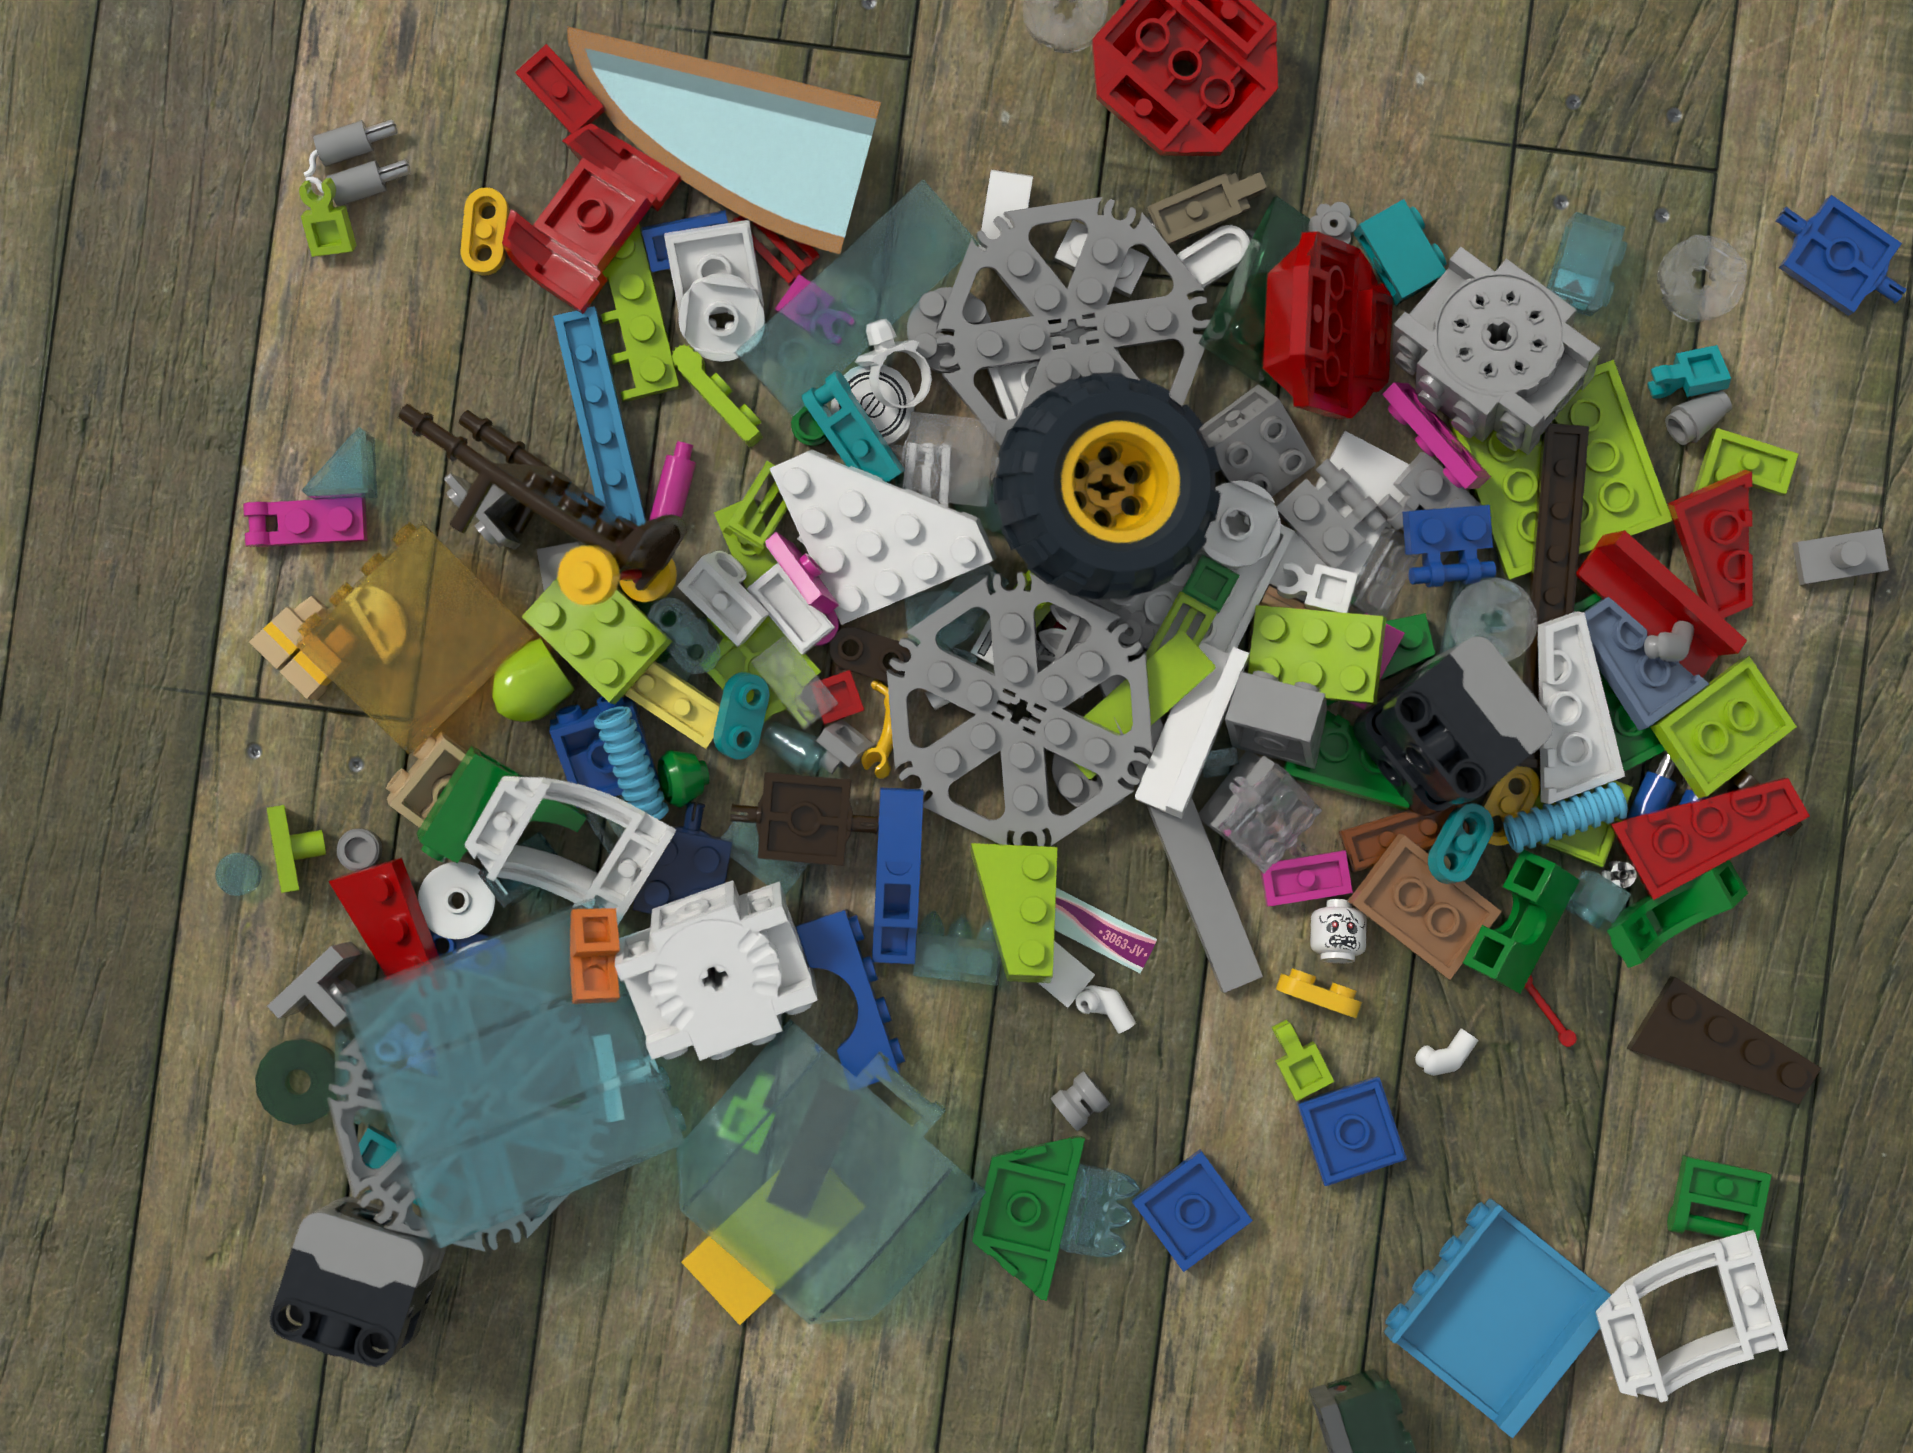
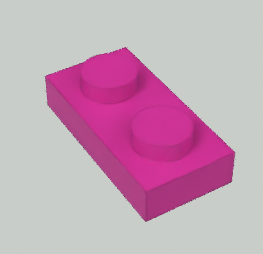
M1345 850L1259 864L1267 907L1353 893Z

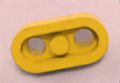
M479 188L473 191L468 196L464 207L461 258L465 265L478 275L496 273L503 266L506 259V251L502 241L510 209L502 194L492 188ZM487 206H493L496 209L495 215L490 219L482 218V211ZM483 248H490L492 251L491 257L486 261L478 260L479 251Z
M1515 767L1490 788L1481 806L1486 808L1492 817H1500L1502 822H1504V817L1508 815L1516 818L1517 813L1520 811H1524L1526 814L1530 813V809L1533 807L1540 792V780L1537 774L1529 767ZM1513 778L1519 779L1522 783V789L1516 795L1509 790V782ZM1502 826L1500 831L1493 832L1488 844L1496 846L1509 844L1504 826Z
M1294 968L1291 969L1289 976L1280 974L1275 990L1357 1018L1362 1002L1354 999L1356 990L1333 982L1330 990L1314 985L1316 976Z

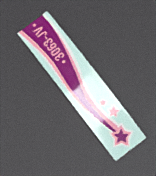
M1056 888L1054 930L1141 974L1157 939Z

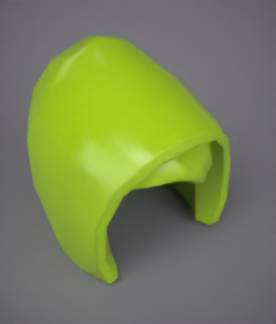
M538 638L522 645L499 665L495 671L492 698L496 711L500 715L513 721L529 722L539 720L553 712L575 689L551 655L542 638Z

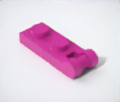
M363 497L243 503L244 517H248L249 532L245 533L246 547L368 541L366 500ZM266 517H277V532H266Z

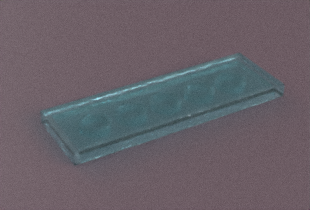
M922 179L734 353L791 416H794L805 406L802 394L812 387L820 388L826 383L825 378L834 371L841 373L869 347L866 334L867 324L880 319H887L893 325L925 293L964 259L971 239H973L976 246L979 243L926 181Z

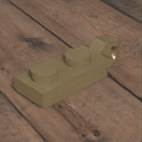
M1261 172L1240 181L1236 173L1228 176L1224 173L1149 205L1147 212L1154 228L1166 243L1171 246L1241 216L1243 212L1251 208L1248 200L1264 194L1267 186Z

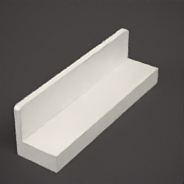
M1200 643L1199 648L1216 668L1172 707L1136 791L1135 799L1182 819L1228 711L1240 672H1244L1248 663L1249 653L1235 647L1232 648L1231 653H1227L1208 644Z

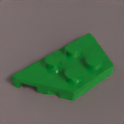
M1072 1136L992 1155L972 1242L987 1255H990L999 1262L1001 1267L1013 1277L1018 1278L1031 1289L1040 1300L1047 1301L1084 1146V1136Z

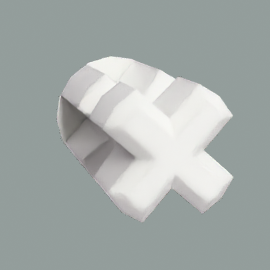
M1610 861V870H1602L1603 879L1611 880L1612 886L1626 888L1631 886L1636 879L1635 868L1627 862Z

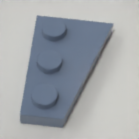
M1611 598L1602 599L1583 612L1585 613L1598 668L1639 731L1648 728L1709 685L1699 674L1693 676L1679 661L1666 662L1661 660L1660 657L1655 659L1647 657L1644 650V641L1648 637L1647 629Z

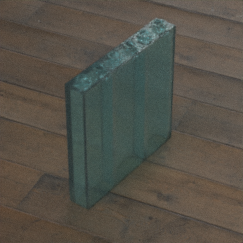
M585 899L339 995L432 1244L439 1248H443L685 1144L682 1131L686 1130L684 1118L677 1106L672 1107L667 1091L671 1090L669 1077L662 1066L657 1067L655 1059L652 1060L646 1046L645 1032L624 980L620 981L618 976L620 998L616 1002L572 1003L570 971L571 911L573 909L605 908L603 904L598 905L596 899Z

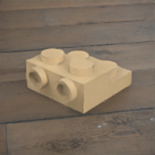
M440 732L435 739L430 735L426 736L413 754L418 760L411 769L406 772L401 768L389 781L386 787L391 792L387 797L389 806L420 828L467 751L443 732Z

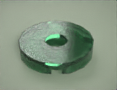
M307 1038L287 1040L270 1049L260 1061L255 1077L256 1093L264 1110L278 1121L292 1125L309 1124L329 1114L330 1107L327 1097L338 1100L340 1096L328 1089L329 1084L344 1086L343 1070L335 1067V1063L338 1061L335 1053L322 1044ZM294 1070H303L310 1077L311 1084L305 1093L295 1092L290 1086L289 1078Z

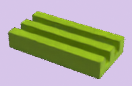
M766 461L723 531L729 536L731 534L739 538L738 542L746 545V543L754 547L753 551L759 555L766 545L765 541L771 537L788 509L783 499L761 537L753 533L779 491L775 481L746 528L738 523L768 474L772 475L770 468L775 465L769 461Z
M1179 591L1146 651V659L1148 660L1157 652L1183 603L1190 608L1176 634L1180 630H1183L1185 633L1188 631L1197 612L1205 615L1192 639L1198 647L1217 611Z

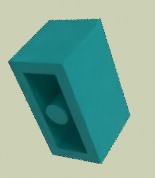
M1404 199L1360 223L1353 233L1379 279L1392 295L1395 306L1435 284L1446 272L1444 266L1447 265L1445 256L1439 246L1435 243L1430 244L1422 231L1425 229V223L1421 214L1414 206L1409 208Z

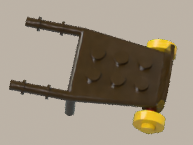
M410 404L402 407L398 418L413 428L412 433L415 436L426 437L446 451L449 460H459L478 474L449 523L452 528L465 533L492 485H495L521 502L508 523V526L514 531L523 533L536 512L586 545L570 550L561 560L558 569L560 588L564 595L572 602L580 605L603 603L612 597L619 583L623 591L630 598L640 602L661 600L672 591L677 577L676 566L672 556L687 533L686 524L682 518L673 514L663 515L637 526L630 520L613 514L605 508L606 504L603 501L582 491L567 476L554 470L525 450L523 442L517 441L515 443L492 427L490 419L484 418L482 420L467 410L461 415L459 424L473 433L472 438L475 441L480 442L483 440L506 456L505 461L508 464L491 462L468 446V440L465 437L460 436L457 438L434 422V417L429 412L421 413Z

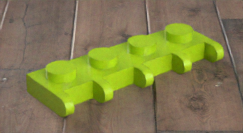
M638 224L603 271V275L610 283L616 310L601 314L603 324H610L619 321L626 351L611 355L613 365L630 363L636 387L620 393L622 402L681 388L675 363L672 362V351L641 227Z

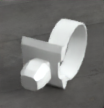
M880 319L867 324L866 334L869 346L873 345L875 350L858 356L855 363L861 366H871L869 380L873 394L878 401L887 407L904 409L916 406L927 396L932 381L931 370L926 359L916 351L919 342L914 340L894 342V338L897 336L887 319ZM895 351L907 353L914 358L921 370L922 377L920 391L914 400L902 406L892 403L885 397L880 388L879 381L882 364L887 356Z

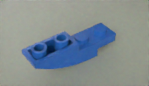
M880 787L872 962L915 964L923 789Z

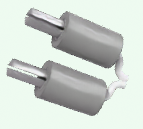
M361 120L313 136L316 150L310 155V168L304 172L306 181L310 180V183H314L319 191L324 194L321 186L322 182L316 177H310L316 170L317 156L320 157L322 164L326 167L374 151L372 142L398 133L395 122L389 120L367 128L364 121ZM374 160L329 175L327 178H331L336 186V195L333 198L335 204L342 206L387 191L385 182L409 175L411 169L406 160L381 168L377 161Z

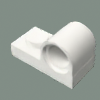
M714 551L702 556L677 587L738 647L746 642L770 613L741 585L746 578V571L740 562L726 552Z

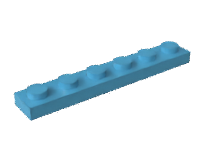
M593 306L587 308L584 314L576 310L555 315L553 318L595 497L606 504L605 508L616 516L624 517L639 526L647 521L597 309Z

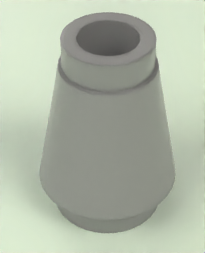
M1722 390L1707 393L1672 407L1671 414L1665 418L1666 428L1672 438L1681 445H1686L1689 442L1697 443L1726 413L1731 411L1732 403L1727 394Z

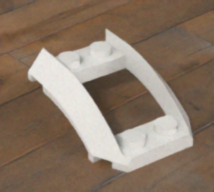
M503 776L464 845L473 859H475L476 855L488 871L486 878L495 881L496 877L527 883L566 898L585 909H588L589 906L595 909L616 908L617 924H619L674 836L676 829L619 798L586 786L549 778ZM542 798L586 809L625 827L599 873L556 854L515 845Z
M1754 1230L1689 1248L1651 1265L1625 1281L1595 1311L1620 1393L1638 1397V1393L1658 1398L1660 1402L1668 1401L1667 1396L1702 1376L1754 1359V1354L1778 1348L1779 1352L1788 1350ZM1716 1265L1734 1327L1703 1336L1671 1351L1657 1360L1639 1299L1673 1280Z

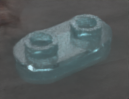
M672 597L662 598L653 604L648 618L672 640V643L666 649L681 668L694 674H704L711 671L719 661L720 647L717 640L691 608L682 600ZM667 611H673L677 617L676 623L671 627H666L662 622L663 614ZM694 644H700L704 649V654L701 659L695 661L690 657L689 650Z

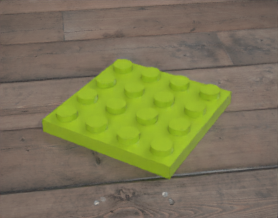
M1611 360L1597 365L1593 379L1583 391L1579 389L1551 422L1553 424L1589 426L1579 554L1593 550L1604 534L1625 530L1632 536L1673 521L1615 362ZM1450 419L1449 424L1453 434L1491 476L1479 489H1474V492L1481 505H1490L1492 541L1506 579L1510 580L1530 573L1532 569L1542 434L1540 435L1539 443L1527 455L1519 448L1513 451L1502 444L1497 438L1495 430L1490 433L1484 442H1481L1475 436L1467 438L1452 426V419Z

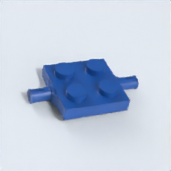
M1833 195L1826 198L1816 214L1807 221L1787 206L1781 211L1780 216L1776 218V223L1781 224L1796 235L1792 249L1778 268L1846 315L1853 314L1865 296L1874 290L1887 297L1894 304L1906 292L1905 287H1902L1886 276L1890 260L1902 243Z

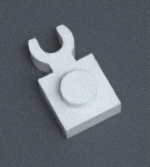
M1295 563L1284 564L1283 572L1295 576L1298 581L1291 587L1279 584L1277 591L1280 596L1287 599H1293L1300 595L1307 596L1305 608L1310 610L1349 612L1358 580L1357 573L1316 564L1313 575L1306 574L1303 568Z

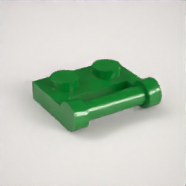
M1683 1155L1673 1206L1668 1214V1231L1683 1234L1686 1230L1725 1238L1754 1230L1757 1241H1759L1772 1174ZM1691 1202L1745 1213V1218L1742 1224L1689 1214Z

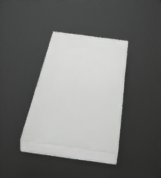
M1344 431L1329 460L1338 470L1343 468L1351 476L1349 481L1365 498L1370 496L1379 504L1386 495L1390 494L1399 503L1405 495L1393 484L1410 464ZM1320 476L1315 488L1319 490L1327 482ZM1337 492L1328 499L1331 505L1344 518L1353 511ZM1377 505L1375 508L1387 520L1388 516ZM1363 520L1359 522L1354 529L1365 541L1336 568L1358 574L1352 601L1391 528L1387 521L1375 532ZM1294 533L1269 585L1277 589L1279 584L1291 587L1297 583L1298 579L1295 576L1283 572L1285 563H1295L1301 566L1306 574L1313 575L1316 564L1327 565ZM1300 595L1296 599L1305 603L1307 596Z

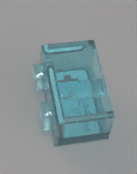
M1579 212L1572 215L1566 222L1546 288L1577 309L1576 312L1592 316L1601 309V306L1607 307L1615 287V283L1609 281L1613 267H1619L1627 248V242L1622 241L1626 227Z

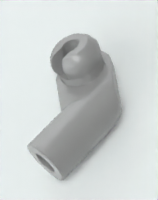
M1679 621L1674 624L1671 633L1660 632L1658 636H1648L1644 641L1646 656L1650 659L1660 657L1661 660L1666 662L1683 660L1690 649L1694 635L1693 625L1686 621Z

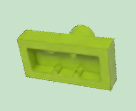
M285 806L268 807L266 811L281 894L298 891L299 886L294 860L326 855L322 830L289 835Z

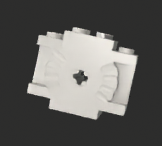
M734 881L726 882L652 909L650 928L619 938L620 951L615 956V968L620 981L624 980L645 1032L646 1046L652 1060L662 1056L664 1059L678 1057L684 1054L688 1047L694 1045L699 1061L709 1057L712 1060L725 1058L731 1055L735 1048L748 1043L761 1045L771 1041L776 1037V1033L782 1031V1013L787 1012L788 1015L799 1014L812 1006L811 1003L818 1001L815 973L813 968H810L799 935L786 904V896L780 881L740 896Z

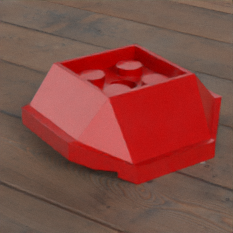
M1126 0L1092 39L1096 99L1161 156H1220L1278 90L1276 22L1251 0ZM1179 60H1186L1194 66L1195 72L1190 76H1181L1175 72L1173 64Z
M1318 231L1303 232L1300 243L1267 274L1263 369L1293 397L1294 407L1333 419H1352L1366 405L1372 393L1379 392L1389 382L1393 297L1383 283L1378 284L1373 268L1360 248Z

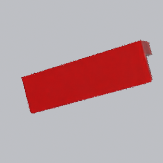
M1625 530L1604 534L1576 572L1577 577L1602 599L1611 598L1647 629V636H1658L1660 632L1671 633L1674 624L1679 621H1686L1692 624L1694 635L1687 656L1679 661V663L1693 676L1699 674L1703 678L1718 656L1738 654L1747 642L1738 631Z

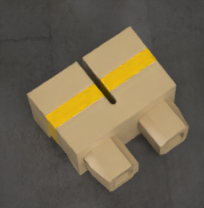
M310 596L295 609L290 607L284 608L249 643L276 669L281 670L280 673L306 699L317 701L328 689L327 685L337 674L351 664L347 657L352 653L360 640L344 624H339L327 637L322 635L316 628L331 612L314 596Z

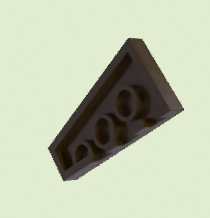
M1670 976L1626 1048L1796 1104H1800L1821 1070V1067L1673 976Z

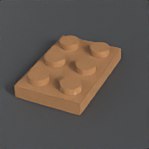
M1399 833L1347 902L1360 910L1436 971L1451 980L1463 964L1481 926L1490 928L1502 911L1464 881L1444 884L1436 880L1428 867L1429 854L1405 835Z

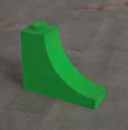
M471 745L417 831L419 842L423 844L421 850L439 862H444L448 858L458 864L463 855L468 851L464 845L503 776H525ZM542 798L529 822L554 823L578 832L587 817L581 808H577L574 805Z

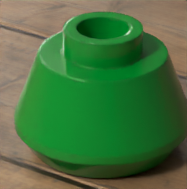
M674 750L665 751L658 760L659 782L664 797L669 804L681 808L703 794L704 785L709 784V772L704 760H698L693 753Z

